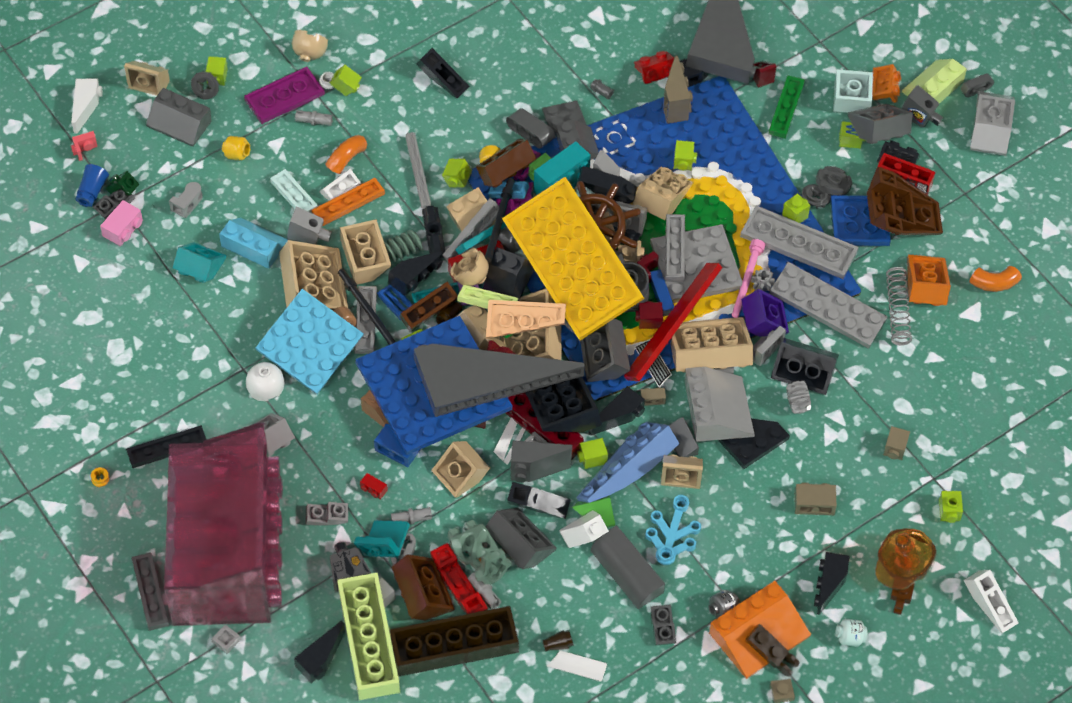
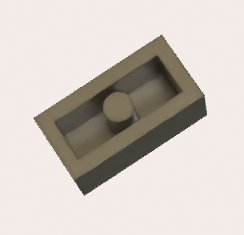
M665 388L641 389L640 396L645 399V406L663 405L666 403Z

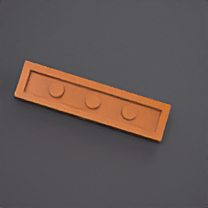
M373 178L312 209V214L323 218L324 226L385 195V190L377 179Z

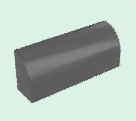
M616 525L608 530L609 532L600 536L594 542L590 551L636 608L640 609L664 593L665 583Z

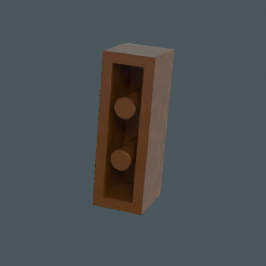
M517 139L476 165V168L484 185L497 187L503 183L504 179L515 176L518 170L529 167V164L536 160V157L527 139Z
M447 281L400 313L399 317L409 332L435 316L439 311L457 301L458 296Z

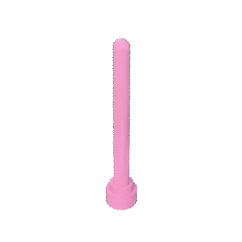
M753 239L750 243L751 256L734 305L733 318H738L742 309L741 299L746 296L757 258L764 252L766 244L762 240Z

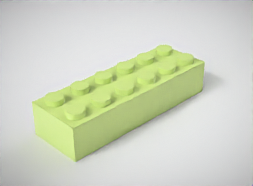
M378 573L337 580L359 700L400 693L399 678Z

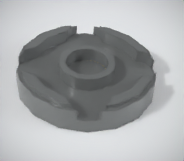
M826 166L824 169H819L815 178L819 188L831 195H845L852 186L851 177L847 176L844 170L834 166Z

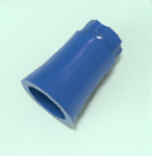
M93 164L85 165L75 200L82 206L92 207L108 179L109 173L100 166Z

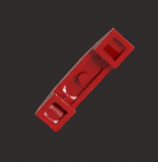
M446 543L430 551L444 582L466 614L488 610L479 592L475 591L458 564V558L450 545Z

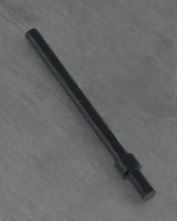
M508 178L506 186L502 189V200L485 254L488 263L492 261L503 223L502 218L505 216L508 202L513 195V178Z
M340 269L338 274L344 281L346 289L351 291L389 345L395 343L396 341L357 288L355 280L350 278L344 269Z

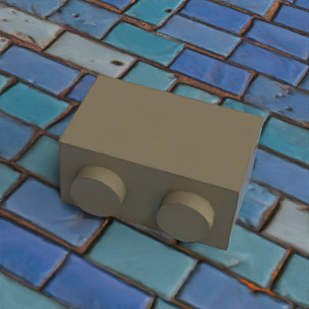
M810 483L796 484L794 492L795 514L835 515L837 506L836 485L828 483L820 485Z

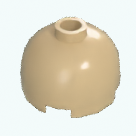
M296 30L292 38V48L300 56V60L310 62V60L321 58L328 47V39L319 34H316V36L307 34L308 31Z
M473 248L463 253L462 256L464 258L458 264L455 262L451 268L450 274L461 285L474 286L481 284L485 281L488 273V261L481 251Z

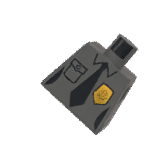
M345 542L337 543L334 546L336 553L330 555L334 591L336 593L339 592L337 580L371 574V571L358 548L348 549Z

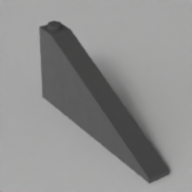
M708 0L688 53L686 67L748 84L750 77L754 78L756 67H753L755 58L739 1Z
M439 344L420 345L414 348V361L435 417L584 376L585 365L581 362Z

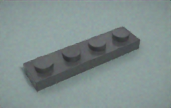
M151 552L131 557L149 631L169 626Z

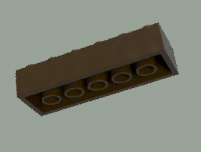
M510 606L389 630L398 677L519 653V640Z

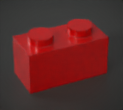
M366 473L360 481V488L365 492H369L375 498L381 499L388 491L387 484L369 473Z

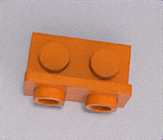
M894 64L873 68V100L891 98L893 103H897L898 96L900 95L899 81H901V74L896 70Z

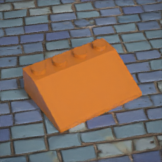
M773 581L710 624L709 634L746 679L770 664L746 641V638L756 625L761 624L788 651L811 636L790 598L776 581Z

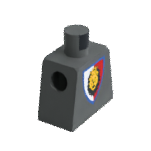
M916 85L901 108L913 112L912 122L921 127H925L928 121L938 126L944 118L935 112L939 102L919 85Z

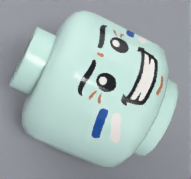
M844 619L840 625H837L835 634L842 645L858 647L862 642L866 641L867 627L864 626L862 621Z

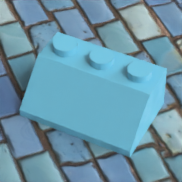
M243 218L229 220L219 234L221 247L270 269L279 256L280 250L288 241V239Z

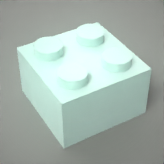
M837 70L834 83L833 111L848 113L871 107L873 72Z

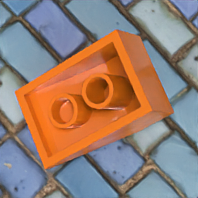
M908 254L909 302L947 306L951 285L945 258Z

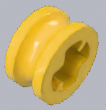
M102 467L95 468L91 472L92 484L96 487H103L108 484V471ZM102 474L104 479L101 480L100 478V480H97L96 476Z

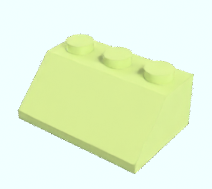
M954 59L936 60L902 90V93L909 96L916 85H919L941 103L964 82L967 68Z

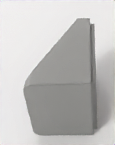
M380 578L379 583L385 608L396 600L395 590L383 578Z

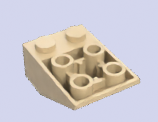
M660 167L638 186L633 205L646 207L647 212L666 220V214H672L693 182L683 175L672 172L669 168Z

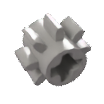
M765 268L759 271L755 270V276L751 277V282L754 283L753 289L770 291L771 285L775 283V279L772 278L773 272H769Z

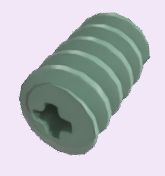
M408 230L407 234L402 233L400 237L395 236L394 240L390 238L387 240V243L384 242L389 259L391 258L393 262H396L395 256L403 259L402 253H405L408 257L409 250L415 254L416 247L420 251L423 250L418 234L412 230Z

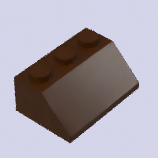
M407 554L391 567L411 619L426 621L455 610L433 558Z

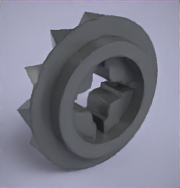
M202 71L193 76L191 88L199 98L211 99L218 93L219 83L217 77H214L211 72ZM206 80H208V81H207V82H208L207 85L210 86V87H207V88H205V90H203V89H204V87H203L204 84H203V83H204Z
M817 184L805 186L801 197L805 198L810 206L813 205L816 208L819 206L824 208L831 199V195L820 189Z

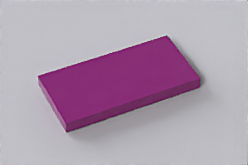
M304 67L244 95V100L260 123L264 124L325 95V91L309 68Z

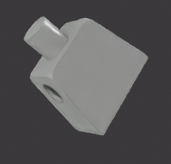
M296 207L290 220L287 239L316 245L318 239L329 242L332 231L322 228L323 218Z

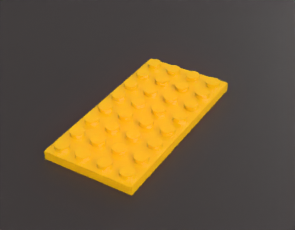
M566 177L502 218L555 303L566 304L565 318L580 341L645 299Z

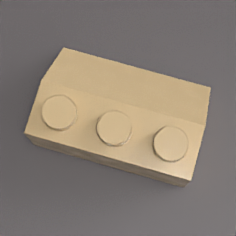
M377 220L340 227L341 244L352 278L357 285L374 281L391 267Z

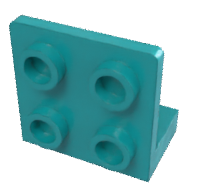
M375 520L369 536L356 537L354 545L363 556L398 558L410 524L408 521Z

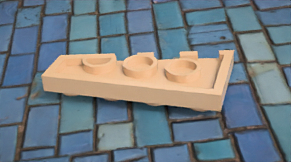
M489 300L486 339L565 325L566 304Z

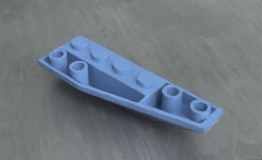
M651 422L642 423L634 434L629 435L625 439V442L576 497L578 501L590 503L609 496L635 482L653 469L663 459V455H668L680 444L669 425Z

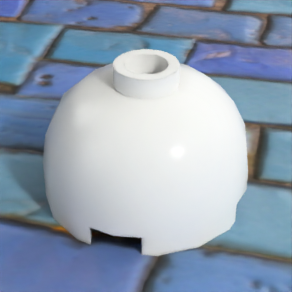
M258 363L251 367L247 373L246 388L250 396L258 401H268V399L278 397L284 389L285 383L282 371L272 363Z

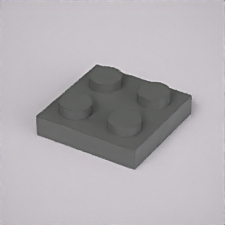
M577 100L542 108L545 121L553 129L555 136L556 123L574 119L586 125Z

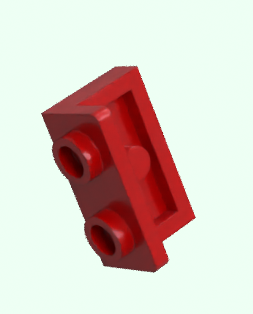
M660 51L656 55L644 56L634 61L635 69L642 74L644 84L669 77L674 57L667 51Z

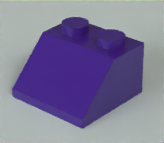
M760 289L741 299L748 332L759 337H765L772 330L775 331L781 326L786 330L785 334L789 333L782 300Z

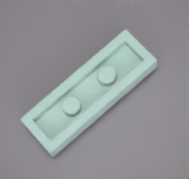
M286 169L270 178L274 187L294 209L299 207L312 213V209L318 207Z

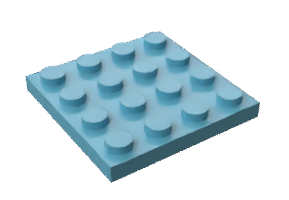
M301 289L255 347V350L318 395L363 337L364 333L304 289Z

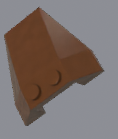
M881 167L876 168L867 191L870 223L897 235H941L943 230L939 202L896 173Z

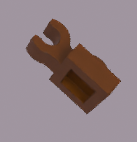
M895 578L890 598L896 601L893 613L901 615L904 603L910 604L915 583Z

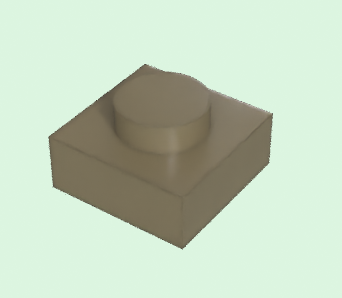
M791 679L770 682L774 703L794 701L795 695Z

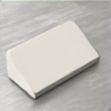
M349 169L320 190V193L330 201L359 186L361 182L353 171Z

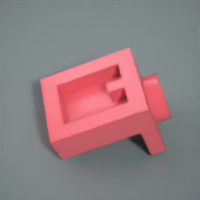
M93 131L72 137L73 145H71L73 155L78 156L79 161L83 160L81 152L97 147Z

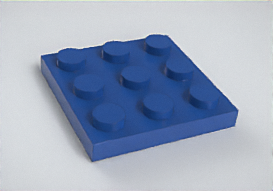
M831 196L833 237L855 246H890V232L870 223L867 196Z

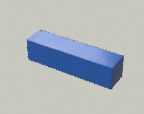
M661 270L652 271L650 283L657 302H662L663 317L668 316L674 308V304Z

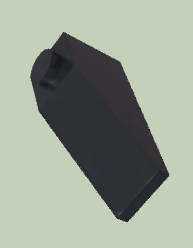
M433 48L416 63L429 78L456 99L470 87Z
M585 166L581 167L578 181H582L590 191L606 195L611 185L616 183L619 188L613 200L626 204L634 202L637 186L620 176Z
M627 386L599 413L602 426L589 430V434L595 435L632 422L636 417H640L644 413L645 399Z
M342 620L294 658L295 667L310 683L320 680L326 674L345 633Z

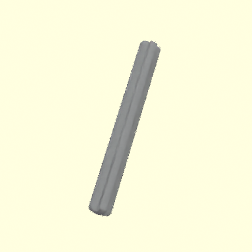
M414 132L406 134V142L421 208L424 209L426 206H431L416 135Z

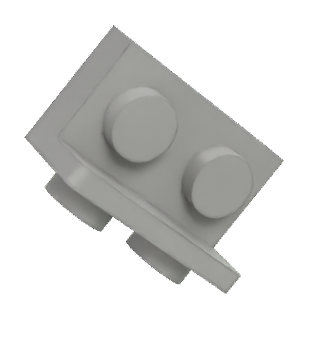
M779 326L775 331L772 330L768 336L761 337L753 345V362L761 366L779 348L786 333L783 327Z

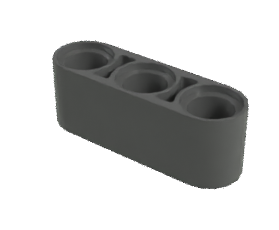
M520 108L506 118V123L511 130L527 139L537 148H542L555 139V133L550 126L523 108Z

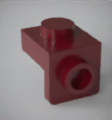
M655 251L645 254L636 262V264L641 265L646 270L649 283L651 282L650 271L658 266L659 255Z

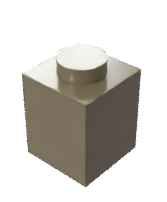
M891 426L883 455L891 459L902 460L910 431Z

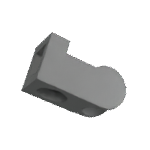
M197 182L188 183L185 186V191L178 198L173 196L169 200L171 211L186 219L202 200L201 185Z

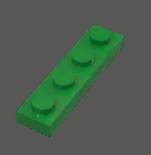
M787 75L769 128V135L786 139L804 86V79Z

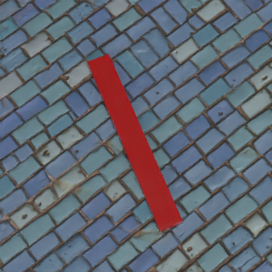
M719 263L705 264L631 365L630 371L624 375L627 381H640L721 271L722 266Z

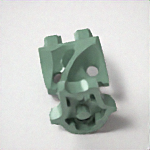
M471 520L464 525L465 532L460 533L458 528L448 531L451 549L461 563L464 565L470 564L476 570L475 579L477 581H482L486 585L493 584L500 580L512 565L511 561L505 557L504 551L501 548L498 549L483 523L477 525L474 520ZM486 542L487 544H489L490 548H484L482 546V543ZM463 552L468 553L470 556L464 557Z

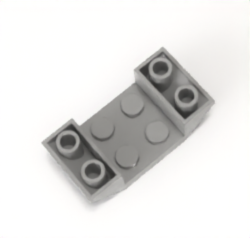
M978 91L970 150L1006 156L1013 121L1014 97Z

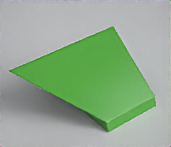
M609 496L590 503L578 501L572 507L581 516L593 510L600 514L607 528L615 526Z

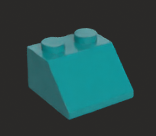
M193 242L178 247L172 268L178 270V273L181 275H190L195 277L196 281L205 283L215 277L227 255Z

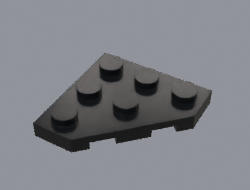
M751 418L754 437L722 439L718 441L739 465L745 469L789 440L790 435L778 422Z

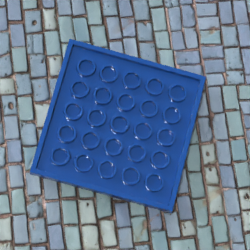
M460 316L355 359L359 371L406 455L512 410V404L508 397L435 417L414 361V348L420 345L439 344L479 349Z

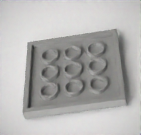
M722 224L685 232L684 281L665 280L673 303H678L706 263H719L722 269L702 297L740 290L743 282ZM666 236L650 239L652 250L659 255L658 268L661 270L665 280Z

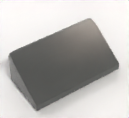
M682 417L670 424V429L680 443L674 448L677 456L690 457L698 455L699 447L685 419Z

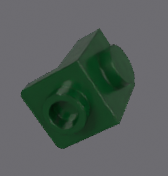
M125 171L120 175L115 174L109 179L110 184L106 190L112 194L122 189L129 196L138 187L139 183L128 171Z

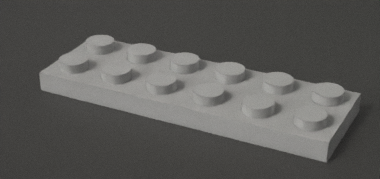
M755 206L740 234V237L749 241L753 239L762 240L768 249L844 279L859 248L759 206Z
M790 262L786 264L769 293L868 349L887 319L886 315Z

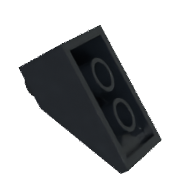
M496 247L492 261L488 263L489 269L483 289L516 297L519 301L534 272V268L526 258Z

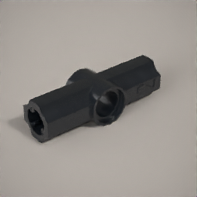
M433 205L426 206V208L422 209L429 254L442 251L444 254L445 245L438 207Z

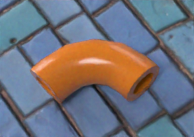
M355 135L346 139L325 163L331 171L341 174L354 156L366 150V139L361 135Z
M1008 266L1001 273H990L979 267L972 274L969 283L984 291L999 292L1008 290L1018 284L1022 279V275L1013 266Z

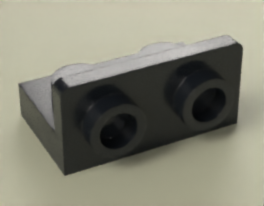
M890 140V142H884L877 163L880 162L883 153L916 164L920 155L916 149L900 147L898 142Z

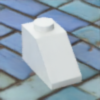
M593 510L559 530L568 548L592 542L609 532L600 514Z

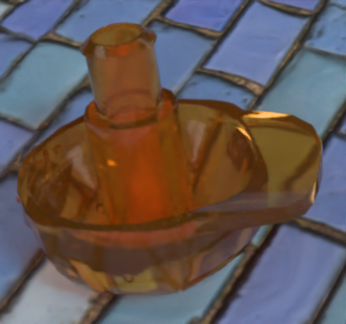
M905 528L891 531L883 541L877 554L879 560L875 572L878 581L893 590L902 591L910 587L915 581L924 579L933 566L937 555L936 548L931 539L925 533L916 529Z

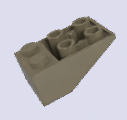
M678 56L674 58L665 86L663 111L667 124L686 121L689 118V113L692 112L690 102L693 101L692 92L688 91V78L683 75L684 65L679 61Z

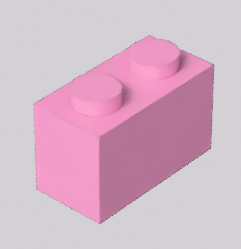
M122 200L100 225L102 236L121 246L125 241L129 240L133 231L141 226L143 222L141 210Z

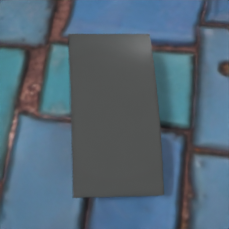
M119 189L109 197L105 195L93 208L103 218L107 219L122 200L130 204L136 198L133 194L128 196L122 189Z
M671 605L651 606V619L656 645L676 644Z

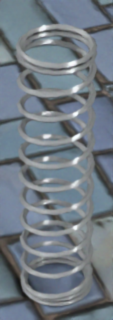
M893 267L886 272L888 302L890 303L891 342L902 346L912 341V333L909 331L911 326L908 325L911 322L908 319L910 313L907 312L909 310L907 306L909 303L907 300L908 294L906 293L908 288L906 287L907 281L905 280L907 278V271L902 267ZM894 270L904 271V273L888 275L889 272ZM902 274V276L900 277H891L894 275ZM900 281H905V282H906V284L903 285V286H901V285H899V286H893V285H891L892 282H900ZM894 288H906L904 292L891 291ZM895 294L907 295L905 298H892ZM897 300H898V301H901V300H906V301H907V303L904 304V305H894V304H892L894 301H897ZM903 306L908 308L906 311L897 312L892 310L896 307ZM897 313H907V314H908L907 317H901V318L893 317V315H895V314H897ZM907 319L909 321L906 324L893 323L896 320ZM898 326H909L908 330L902 331L895 330L894 328ZM894 338H898V339L910 338V339H909L908 341H906V342H895V341L893 340Z

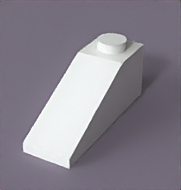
M76 79L71 122L74 133L80 131L99 104V97H102V86H99L98 79Z
M990 570L978 571L964 580L973 599L1000 633H1004L1018 624L1014 613Z

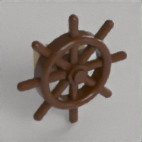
M578 181L579 198L612 249L615 250L621 243L631 248H636L638 246L637 242L625 236V219L640 215L641 210L635 208L623 212L619 204L613 200L619 188L616 183L611 185L606 195L597 193L587 194L584 183ZM591 204L600 205L595 215L593 213ZM607 208H609L615 215L610 216L609 212H606ZM618 222L617 232L614 231L612 223Z

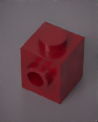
M647 301L639 303V310H635V322H639V329H658L663 323L662 302Z

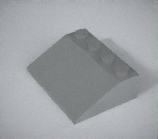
M708 367L686 368L685 388L696 442L754 437L742 376Z

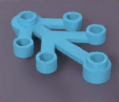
M678 495L674 498L673 508L675 512L670 529L660 511H653L651 513V522L658 525L666 538L665 545L657 536V530L653 527L646 530L645 537L648 541H652L656 547V560L662 565H670L675 561L676 555L686 550L694 551L696 548V540L693 538H687L684 543L673 547L674 541L691 533L699 534L701 531V524L698 521H692L690 525L678 530L682 514L689 508V499L685 495ZM654 516H659L660 518H659V519H654L653 517H654ZM652 532L655 535L649 536L648 533ZM663 555H668L669 558H664V557H662V556H663Z

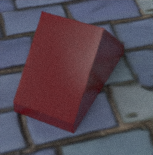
M767 61L754 63L753 67H756L753 80L757 87L774 83L776 63Z

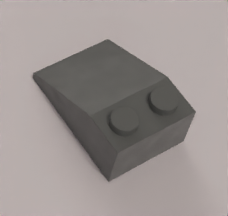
M513 440L511 480L519 483L531 482L571 468L572 445Z

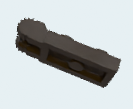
M761 624L756 625L746 638V641L765 660L785 676L790 677L793 671L786 664L782 663L783 659L793 667H797L800 664L799 660L794 655L788 653L789 651Z

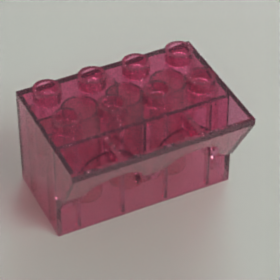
M256 423L205 440L203 443L169 444L164 590L173 626L198 625L199 623H203L202 625L271 623V608L282 607L281 583H279V571H282V548L279 546V535H282L283 530L282 511H280V500L283 499L282 476H280L279 456H269L264 423Z

